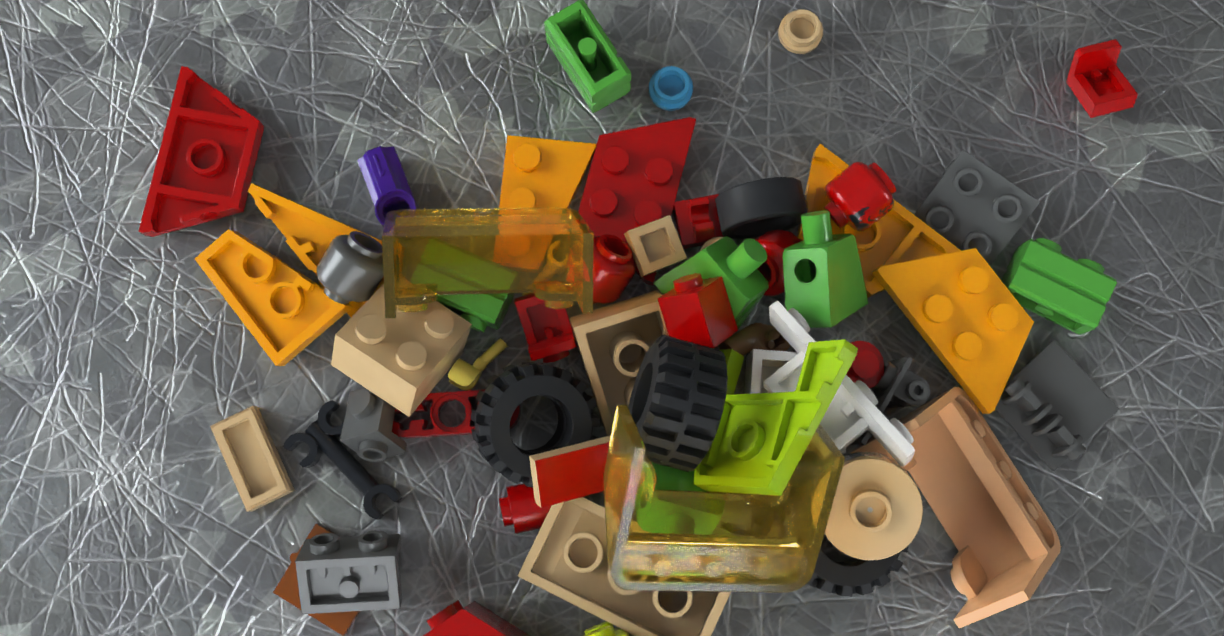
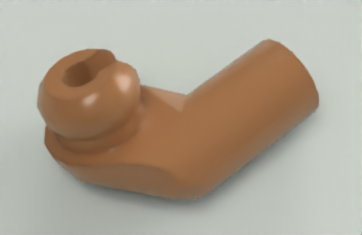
M762 323L748 325L719 345L720 350L733 349L742 356L753 349L787 351L790 348V344L773 326Z

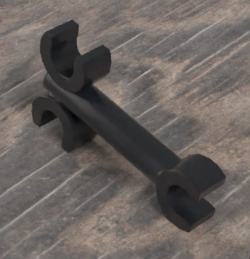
M333 400L326 402L318 412V420L309 425L305 433L290 435L283 447L286 450L292 451L300 443H307L309 454L299 463L303 468L315 466L319 462L323 451L364 495L363 506L365 512L376 520L381 519L384 515L376 507L375 503L378 495L386 493L391 500L399 502L402 499L400 492L391 485L379 484L335 437L341 436L344 421L341 425L334 427L331 424L330 417L340 405Z

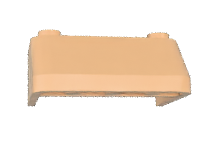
M953 387L902 417L899 421L912 435L914 442L911 445L915 449L912 460L901 468L910 473L959 551L953 558V568L950 574L956 589L961 594L966 595L968 599L953 619L958 628H962L1030 600L1059 555L1061 545L1052 523L977 406L963 389ZM874 436L867 441L866 445H860L851 452L853 458L874 453L876 457L885 458L899 465Z

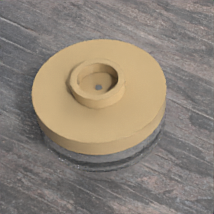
M856 452L843 456L824 472L816 490V510L824 534L837 549L851 557L862 560H881L891 557L905 549L915 538L920 528L923 516L920 492L907 471L898 462L883 454Z

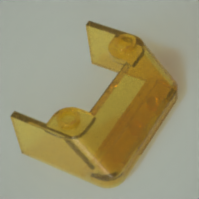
M569 208L403 209L390 211L386 215L382 234L385 318H396L397 305L398 310L403 312H420L427 310L428 303L436 301L438 295L534 293L536 298L545 300L546 307L569 308L574 305V301H577L582 313H593L594 233L579 212Z
M627 405L616 406L603 480L607 563L612 578L618 586L627 590L788 593L802 588L809 582L815 570L845 457L821 424H819L781 496L654 490L656 472L651 461L644 456L646 448Z

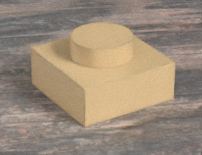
M670 215L629 230L624 234L629 247L632 249L633 258L641 277L687 259Z

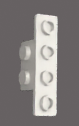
M776 301L769 306L770 323L798 354L763 381L764 388L769 393L794 392L797 388L808 343L816 341L808 334L810 327L803 316L794 308L787 311L779 301ZM845 375L811 439L829 461L867 430L901 467L907 465L915 453V449L911 445L914 439L908 429L896 418L888 420L876 407L878 400L871 389L860 380L854 383L847 375Z

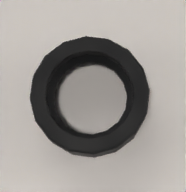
M793 177L764 178L746 182L722 192L715 199L722 235L733 239L760 237L771 230H788L800 225L801 214L807 213L801 181Z

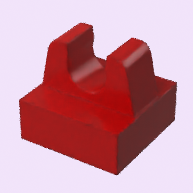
M718 194L676 201L674 203L673 210L683 249L703 246L705 242L714 237H724L721 232L715 202Z

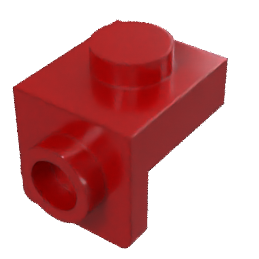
M1117 39L1081 47L1074 53L1066 83L1090 118L1133 108L1138 93L1116 65L1122 48Z
M559 285L515 298L514 303L529 346L528 352L531 361L542 359L544 363L555 362L567 357L570 354L569 350L577 347Z

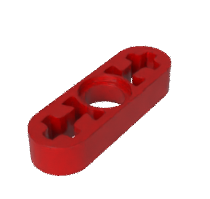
M480 390L429 393L414 412H427L425 402H432L430 418L434 428L426 429L428 421L422 419L410 421L409 429L404 430L403 424L393 420L392 432L398 437L405 439L472 434L471 430L475 429V426H472L474 421L471 420L472 409H474L471 399H475ZM449 401L461 402L466 410L464 421L456 427H447L440 419V410ZM520 404L513 412L510 421V429H512L520 419ZM395 409V414L402 413L398 409Z

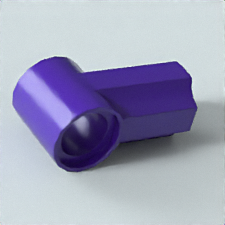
M379 146L366 151L357 161L373 201L376 218L388 236L395 241L407 242L413 240L421 233L424 219L395 147ZM399 209L410 210L408 217L404 221L399 223L390 222V218L395 211Z

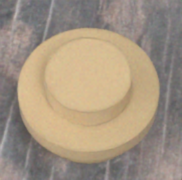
M800 9L792 11L780 23L778 30L779 40L783 47L792 53H809L816 49L823 37L822 23L809 10Z

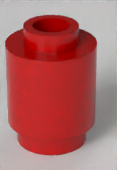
M523 483L506 487L508 496L499 498L504 527L514 525L516 534L540 529L551 506L541 508L535 503L533 487H527Z

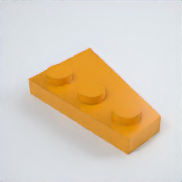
M507 135L493 254L494 264L516 273L539 275L547 258L548 249L554 243L572 199L577 194L581 185L580 182L589 163L593 159L597 144Z
M228 229L195 258L196 262L276 366H285L353 308L349 304H341L330 299L324 293L322 286L234 230Z

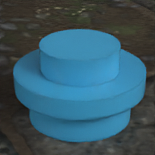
M675 66L663 67L657 70L650 79L649 96L652 102L663 110H679L686 106L692 97V79L681 68Z

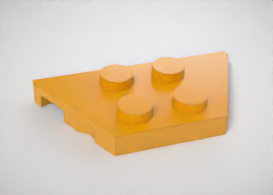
M819 144L812 156L804 197L807 213L825 210L824 206L830 202L825 193L827 183L849 167L847 163L822 144ZM895 200L892 210L864 231L854 230L848 224L840 229L831 219L832 234H853L856 238L868 298L885 290L872 273L875 269L884 265L961 251ZM802 223L799 225L797 237L801 241L804 240Z
M973 248L884 265L875 269L872 272L981 413L990 414L993 412L1034 321L979 251Z

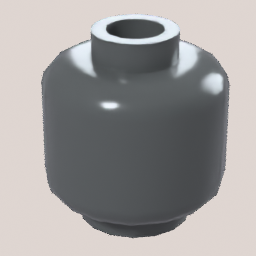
M352 231L349 235L336 236L329 244L316 269L317 277L325 287L324 293L330 299L341 304H349L350 301L364 302L369 300L388 269L387 259L383 255V246L369 235L357 231Z

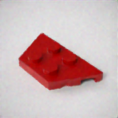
M181 66L138 230L141 234L149 237L244 212L249 193L248 189L251 185L265 128L258 119L237 106L226 95L213 88L188 67Z
M687 117L599 135L578 210L576 224L591 237L610 234L627 243L624 235L627 231L663 217L671 216L696 118ZM636 265L635 272L640 276V279L646 284L653 286L656 272L641 277Z

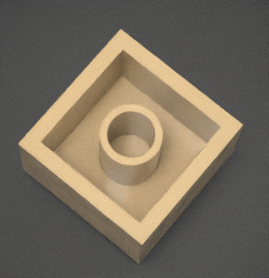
M394 273L335 334L331 365L410 417L463 354L472 324Z

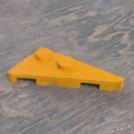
M251 183L248 192L255 199V204L266 218L273 221L287 240L285 242L307 269L312 270L316 276L317 266L329 244L336 236L349 235L352 231L364 233ZM369 235L383 246V255L388 263V269L375 290L376 292L387 281L401 248ZM350 301L349 305L353 308L347 314L352 317L367 301Z

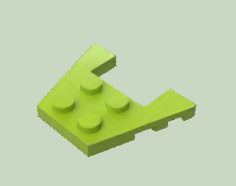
M846 339L809 342L797 388L794 392L734 394L744 356L733 349L720 350L725 355L728 381L725 405L713 443L706 456L694 469V485L707 492L781 496L854 361L858 348Z

